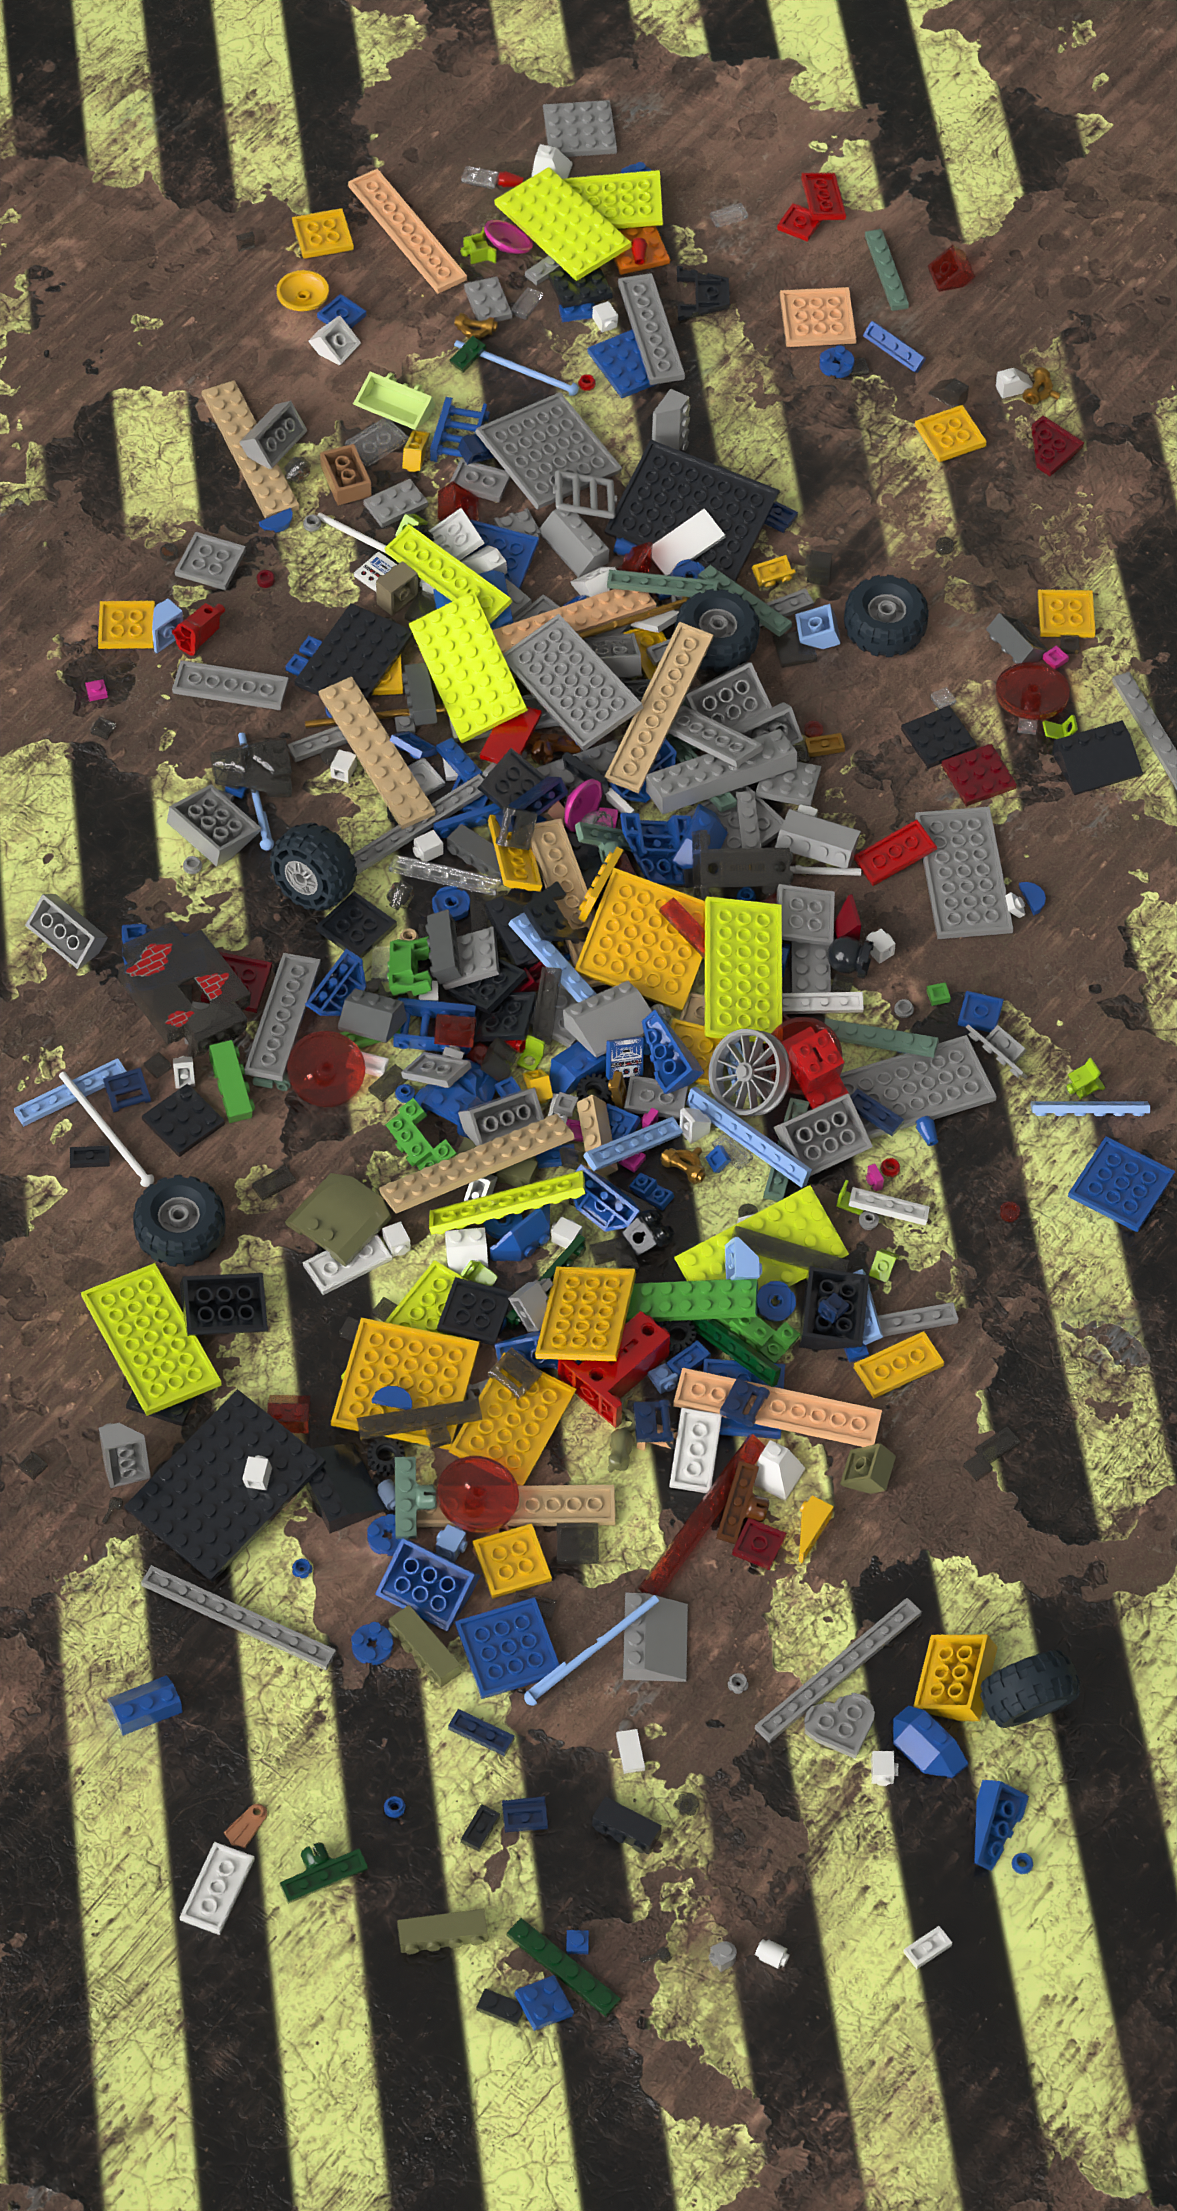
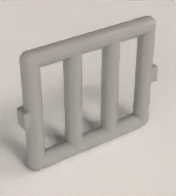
M560 470L555 472L553 494L556 495V508L558 510L608 519L615 518L617 496L614 495L613 480ZM562 478L572 480L573 505L563 503ZM580 481L590 483L591 508L580 506ZM597 484L607 486L608 511L598 509Z

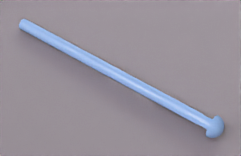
M456 340L454 346L461 348L465 343ZM483 351L480 357L569 392V396H574L579 391L576 383L572 385L566 384L486 351Z
M239 733V742L248 780L250 781L249 785L256 815L261 827L262 841L260 842V847L265 851H269L274 847V841L271 837L266 812H263L257 787L258 781L255 778L245 733Z
M653 1595L606 1634L597 1638L598 1642L584 1650L567 1665L563 1662L525 1693V1702L531 1706L536 1705V1699L657 1604L659 1599Z

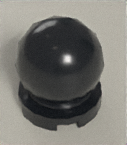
M841 936L835 939L827 950L829 964L841 974H850L856 971L858 978L865 979L871 962L869 954L874 948V942L866 940L865 944H861L856 938Z

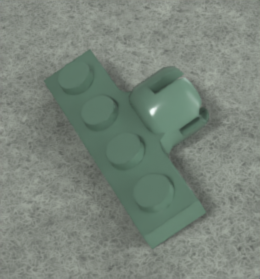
M578 822L575 825L578 841L597 845L603 864L607 865L604 861L609 852L613 853L616 847L632 852L621 829ZM622 852V854H621V856H620V858H619L620 861L623 860V857H624L623 852Z
M395 1457L396 1539L417 1538V1512L437 1507V1488L434 1484L420 1485L416 1482V1457Z

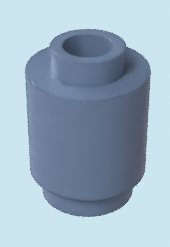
M387 1479L378 1485V1494L386 1508L395 1511V1482Z

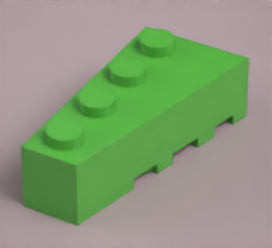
M232 1040L209 1045L210 1064L213 1066L215 1078L219 1079L217 1080L218 1089L224 1097L222 1101L229 1123L252 1118V1111L255 1110L253 1099L249 1100L247 1094L250 1093L248 1082L243 1080L242 1075H245L243 1064H239L237 1057H240L238 1046H234Z

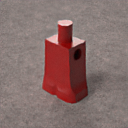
M205 603L188 618L179 623L172 630L179 649L193 656L199 647L219 629L220 616L225 612L224 606L217 604L212 607Z

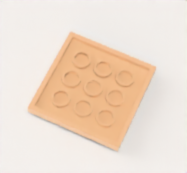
M849 287L780 290L786 347L856 344Z

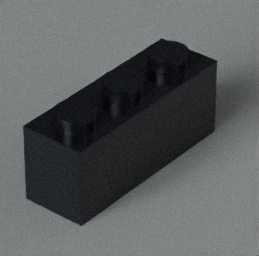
M606 1796L592 1818V1826L598 1832L613 1836L617 1842L626 1843L639 1853L644 1852L649 1855L661 1836L662 1825Z

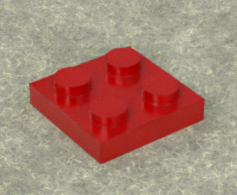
M792 203L778 223L777 230L808 242L822 220H812L809 209Z

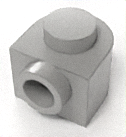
M727 1941L712 1946L709 1954L710 1962L714 1967L717 1966L720 1972L732 1967L736 1960L735 1946Z

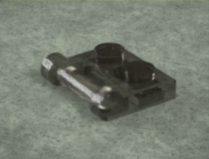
M504 806V818L499 837L496 838V844L529 850L538 814L532 811ZM514 815L516 819L511 840H508L506 837L511 817Z
M511 1347L490 1369L487 1375L492 1379L498 1380L514 1393L516 1399L520 1400L542 1376V1372ZM503 1368L519 1381L522 1386L519 1388L504 1376L500 1370Z

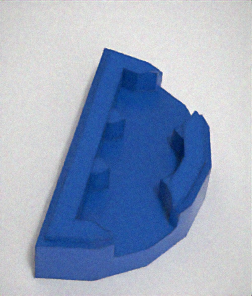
M291 508L259 521V526L263 530L284 531L290 526L293 519Z
M1019 883V888L1033 915L1040 913L1046 900L1044 891L1034 883Z
M398 1386L383 1387L372 1398V1403L412 1411V1400L409 1393Z

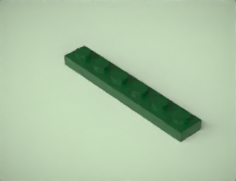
M579 1234L538 1281L550 1278L553 1283L556 1267H572L576 1258L581 1257L586 1251V1238ZM550 1288L545 1292L546 1295H548ZM514 1308L506 1316V1327L512 1331L517 1325L520 1326L523 1323Z
M714 1319L690 1320L692 1322L691 1326H695L698 1334L770 1387L778 1384L781 1368Z
M520 1918L507 1932L509 1939L605 2017L620 2003V1997L524 1919Z

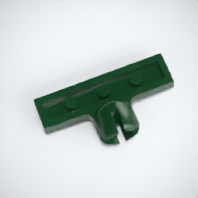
M321 1842L313 1844L314 1854L310 1846L304 1848L301 1851V1858L306 1870L279 1883L287 1903H292L368 1870L360 1848L334 1859L329 1857L325 1845Z

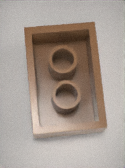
M354 444L320 453L321 469L337 505L372 496L371 481Z

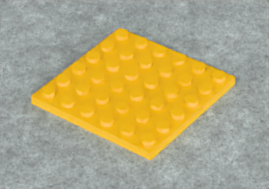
M613 868L575 970L582 976L612 987L629 981L639 990L643 998L682 1012L705 953V901Z
M361 1318L332 1416L331 1426L449 1450L454 1441L478 1353L479 1341ZM398 1386L409 1393L412 1400V1411L372 1403V1398L383 1387Z

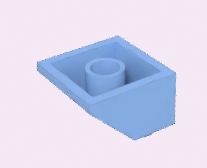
M169 599L157 604L154 608L152 633L154 652L159 653L176 640L172 630L183 621L182 610Z
M830 604L795 614L800 643L820 649L841 644L837 618Z
M734 1237L725 1245L726 1279L746 1280L758 1279L762 1274V1264L759 1263V1257L739 1237Z

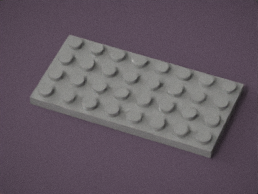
M560 614L503 653L513 674L583 751L644 708L634 694Z
M990 807L916 812L915 820L917 819L937 846V850L923 857L937 939L1013 933L1012 919L1005 897L1007 894Z
M967 1035L939 1043L934 1058L906 1053L849 1070L840 1075L850 1096L856 1089H859L903 1118L904 1124L899 1130L916 1125V1121L921 1117L930 1116L934 1120L996 1101L997 1097ZM859 1115L869 1139L887 1134Z

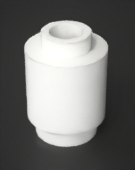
M762 1939L755 1953L759 1960L777 1969L780 1966L784 1967L789 1958L787 1948L771 1940L766 1941Z

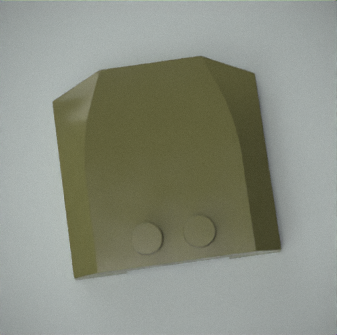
M330 1173L290 1215L285 1223L299 1235L304 1234L327 1250L333 1259L346 1267L389 1222L391 1215L383 1198L354 1177Z

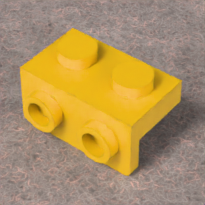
M786 555L752 566L758 586H765V588L774 586L775 582L782 581V583L787 582L796 573L795 569H791Z

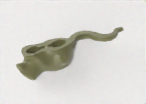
M631 1390L628 1395L621 1397L620 1400L622 1402V1413L631 1419L632 1424L629 1427L617 1429L611 1434L610 1446L612 1450L609 1455V1473L614 1470L625 1471L629 1466V1454L635 1443L634 1437L631 1434L635 1431L634 1413L624 1406V1402L632 1398L633 1391Z

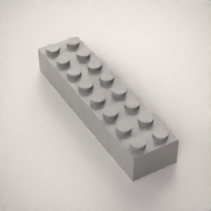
M781 729L752 738L763 744V751L738 767L708 753L647 774L646 792L663 815L796 769L797 751Z

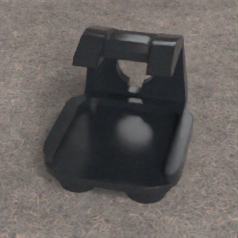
M658 1209L641 1212L638 1214V1218L622 1232V1236L627 1240L637 1257L645 1254V1251L655 1245L663 1247L672 1242L675 1232L671 1226H664L662 1224L663 1215ZM644 1231L646 1235L643 1242L636 1243L634 1234Z

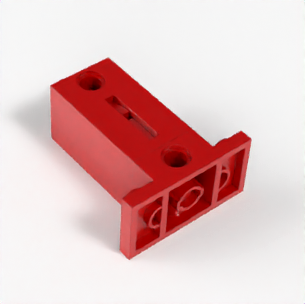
M810 1026L781 1042L788 1053L791 1072L812 1109L849 1093L840 1078L845 1062L826 1028L815 1033Z
M640 1311L624 1326L617 1361L584 1360L578 1366L575 1360L558 1359V1379L576 1388L575 1394L614 1428H617L622 1423V1402L620 1398L626 1395L648 1375L649 1371L656 1368L669 1356L670 1334L665 1328L659 1327L650 1315H645Z

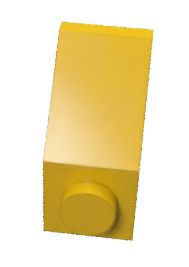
M542 1069L522 1073L526 1088H535L539 1104L546 1103L548 1099L553 1098L549 1075Z

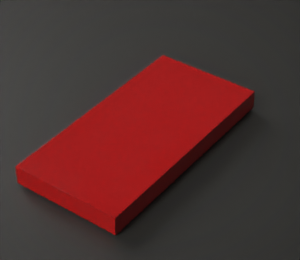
M802 173L801 179L812 220H846V212L836 174Z
M527 706L528 711L494 727L480 753V759L498 764L510 748L521 756L542 716V710Z
M916 819L854 855L853 860L861 868V871L871 885L875 886L937 850V846Z

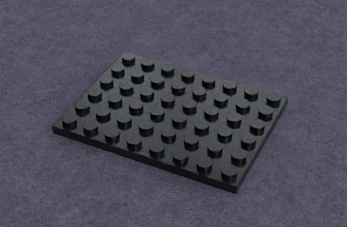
M650 439L615 509V518L610 519L604 533L616 539L624 538L640 546L641 549L646 550L705 509L725 534L726 538L693 561L699 562L705 569L709 565L713 566L736 583L778 499L780 490Z
M237 1389L129 1500L124 1508L213 1583L321 1470L326 1461ZM248 1456H263L269 1460L272 1470L266 1490L246 1487L243 1475Z

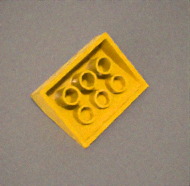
M931 1635L913 1707L925 1710L931 1715L953 1720L980 1721L984 1707L980 1695L982 1692L981 1684L992 1673L998 1648L989 1635Z

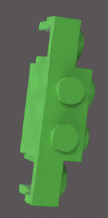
M428 936L417 940L397 939L390 942V960L387 962L389 973H387L389 989L393 996L404 994L407 991H412L414 996L432 991V978L429 972L418 973V961L428 959V953L431 952L427 943Z
M414 1098L398 1109L400 1113L385 1124L398 1141L395 1144L401 1153L405 1151L408 1154L406 1157L407 1161L412 1167L416 1165L419 1170L458 1155L446 1139L433 1148L417 1128L416 1124L428 1115Z
M758 1316L714 1319L775 1364L801 1335L787 1322H784L775 1331Z

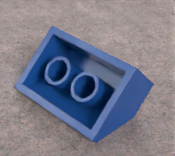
M167 1675L107 1698L123 1736L182 1713L180 1698Z

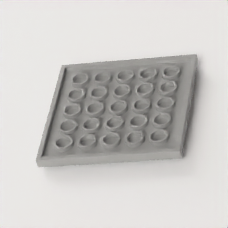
M561 392L480 426L475 431L477 436L537 510L556 502L553 487L557 470L605 479L621 473L622 467ZM562 478L563 498L573 494V485L570 479ZM580 481V491L590 487V483Z

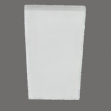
M703 509L647 548L646 552L661 572L666 576H670V573L680 561L685 559L693 561L726 537L708 512Z
M376 1234L346 1267L333 1259L327 1250L304 1261L303 1266L322 1295H325L391 1261L392 1255Z
M681 1408L669 1487L710 1494L722 1418L721 1414Z
M214 1842L183 1908L180 1920L220 1935L255 1860L254 1856Z

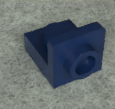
M834 1292L827 1300L823 1299L820 1302L818 1312L824 1319L834 1323L848 1310L849 1304Z

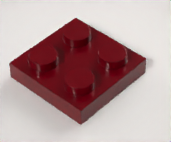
M748 1518L732 1550V1555L771 1570L787 1533Z

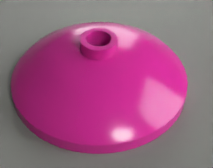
M490 220L484 227L488 239L502 252L524 254L533 247L532 239L523 230L511 223L501 220Z
M595 779L586 780L568 796L565 805L564 821L569 830L576 832L575 825L578 822L589 823L595 815L602 797V787L599 781Z

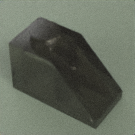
M956 378L939 381L929 391V395L954 408L963 405L967 401L969 386Z

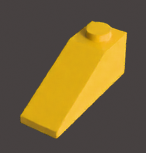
M412 430L404 447L402 469H407L410 472L421 470L430 432Z
M813 1495L809 1501L805 1500L800 1508V1512H802L799 1545L800 1563H803L833 1516L834 1506Z

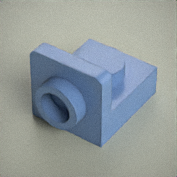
M666 1363L648 1372V1377L660 1394L672 1391L678 1385L677 1373L673 1374Z

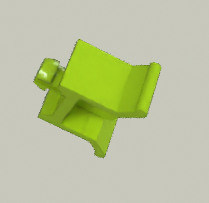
M484 227L481 233L464 237V247L461 248V254L463 257L470 255L471 265L487 260L496 263V249L488 246Z
M1089 1058L1085 1065L1067 1074L1072 1083H1069L1066 1089L1069 1094L1076 1092L1080 1100L1096 1090L1105 1089V1086L1099 1079L1101 1072L1092 1058Z

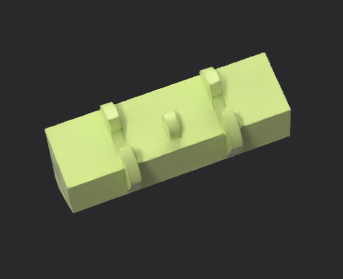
M370 372L353 405L415 430L428 421L436 405L432 396L424 394L422 385L417 384L412 389L406 383L403 385L397 383L393 373H389L385 378Z

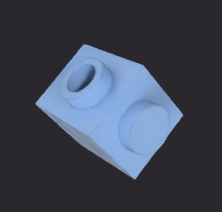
M447 1524L444 1531L441 1530L437 1536L436 1553L455 1562L460 1552L463 1553L467 1547L466 1532L458 1526L453 1527Z

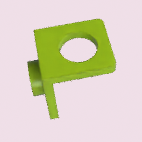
M405 514L395 535L398 536L408 525L412 527L414 525H427L428 522L416 514Z
M1071 715L1062 725L1046 720L1043 722L1045 735L1054 739L1073 735L1078 730L1074 715ZM1072 722V728L1068 732V725Z
M528 1035L525 1050L519 1058L517 1065L529 1071L536 1070L544 1056L545 1042ZM532 1057L535 1059V1063L527 1065L524 1059Z
M845 1180L836 1207L861 1215L864 1210L849 1206L851 1193L846 1191L849 1181Z
M882 1248L879 1249L869 1276L883 1282H888L894 1263L899 1259L900 1255Z
M470 1260L460 1274L462 1278H468L473 1282L493 1286L498 1279L494 1272L477 1260Z

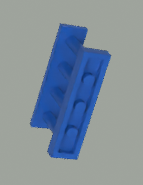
M445 397L430 447V461L437 462L439 455L442 456V454L462 457L458 449L447 448L442 444L446 441L460 443L464 436L448 434L446 430L455 428L475 432L478 427L485 425V422L489 421L490 412L487 411L486 403L483 404L482 411L479 412L455 408L453 398ZM460 415L477 418L479 421L477 425L451 421L450 417Z
M408 998L398 999L404 1003L407 1020L401 1026L400 1034H394L393 1047L443 1052L445 1047L449 1048L452 1045L459 1047L460 1051L464 1052L463 1055L471 1054V1041H466L468 1022L474 1021L476 1005ZM410 1016L422 1017L420 1036L408 1035ZM430 1018L441 1019L439 1038L427 1037ZM449 1020L460 1021L458 1040L447 1039Z

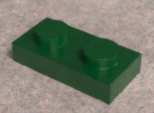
M472 336L449 360L450 364L464 373L483 353L486 345Z

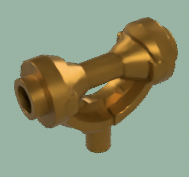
M460 313L459 316L455 317L457 330H460L468 339L474 336L480 340L497 331L498 322L495 321L494 317H488L483 321L471 320L465 313ZM469 327H477V328H481V329L474 331V330L470 329Z
M1038 367L1034 370L1033 379L1035 382L1031 388H1027L1022 394L1026 403L1037 404L1039 401L1047 399L1048 396L1059 399L1061 393L1052 390L1054 385L1050 379V372L1046 368ZM1043 384L1044 390L1039 392L1040 385Z
M696 1147L693 1151L670 1148L669 1150L666 1149L661 1155L660 1159L663 1166L669 1168L678 1167L686 1172L688 1180L694 1185L698 1182L701 1183L706 1176L705 1168L702 1166L699 1157L702 1149ZM681 1160L687 1161V1162H689L691 1165H688V1164H686L685 1162H683V1161H681Z

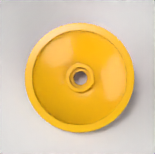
M307 270L291 272L285 275L277 285L279 301L285 307L295 311L316 309L327 300L329 295L327 281L318 273Z

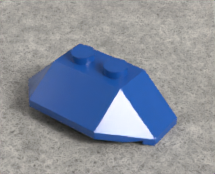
M666 738L649 774L675 765L677 752ZM646 780L639 793L613 783L609 784L624 800L645 803L651 798L646 792Z
M698 804L672 863L682 869L703 867L715 862L728 834L715 812Z
M345 949L305 1005L320 1016H341L344 1001L353 990L359 989L364 991L366 989L362 959L348 949Z
M578 1041L551 1059L549 1075L552 1093L559 1094V1092L570 1095L577 1090L578 1083L582 1078L585 1079L586 1075H589L591 1078L592 1074H595V1077L605 1072L606 1053L596 1058Z
M580 1164L575 1172L583 1170L585 1194L574 1199L576 1209L605 1232L627 1228L641 1211L636 1203L606 1178Z
M550 1203L533 1211L503 1236L499 1242L494 1244L490 1248V1259L492 1261H522L526 1257H530L540 1245H545L550 1238Z
M907 1706L893 1718V1744L923 1773L954 1778L968 1766V1762L955 1739L925 1710Z

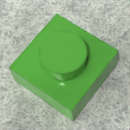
M946 983L927 986L926 991L932 1006L950 1002L951 997Z

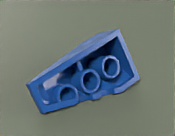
M655 1009L641 1021L646 1042L649 1044L651 1051L650 1059L654 1063L656 1071L654 1072L655 1079L664 1094H669L689 1086L704 1074L694 1055L658 1010Z
M541 1330L495 1343L498 1362L505 1352L530 1366L558 1370V1359H536L535 1352ZM575 1360L579 1366L581 1364V1360Z
M982 1780L976 1804L975 1864L987 1870H993L1004 1851V1843L1014 1833L1012 1829L1024 1816L1029 1798L1028 1795L1001 1781Z

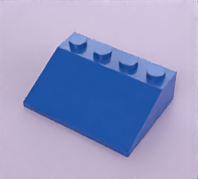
M402 1538L375 1595L402 1609L410 1605L420 1618L445 1631H449L472 1595L481 1575L410 1539Z

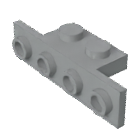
M970 1025L966 1026L970 1031L968 1035L974 1041L980 1040L984 1043L982 1047L989 1054L994 1052L997 1055L996 1060L1003 1066L1008 1064L1011 1067L1009 1070L1017 1078L1020 1076L1025 1080L1028 1078L1015 1065L1027 1050L1005 1030L997 1025L986 1038H983Z

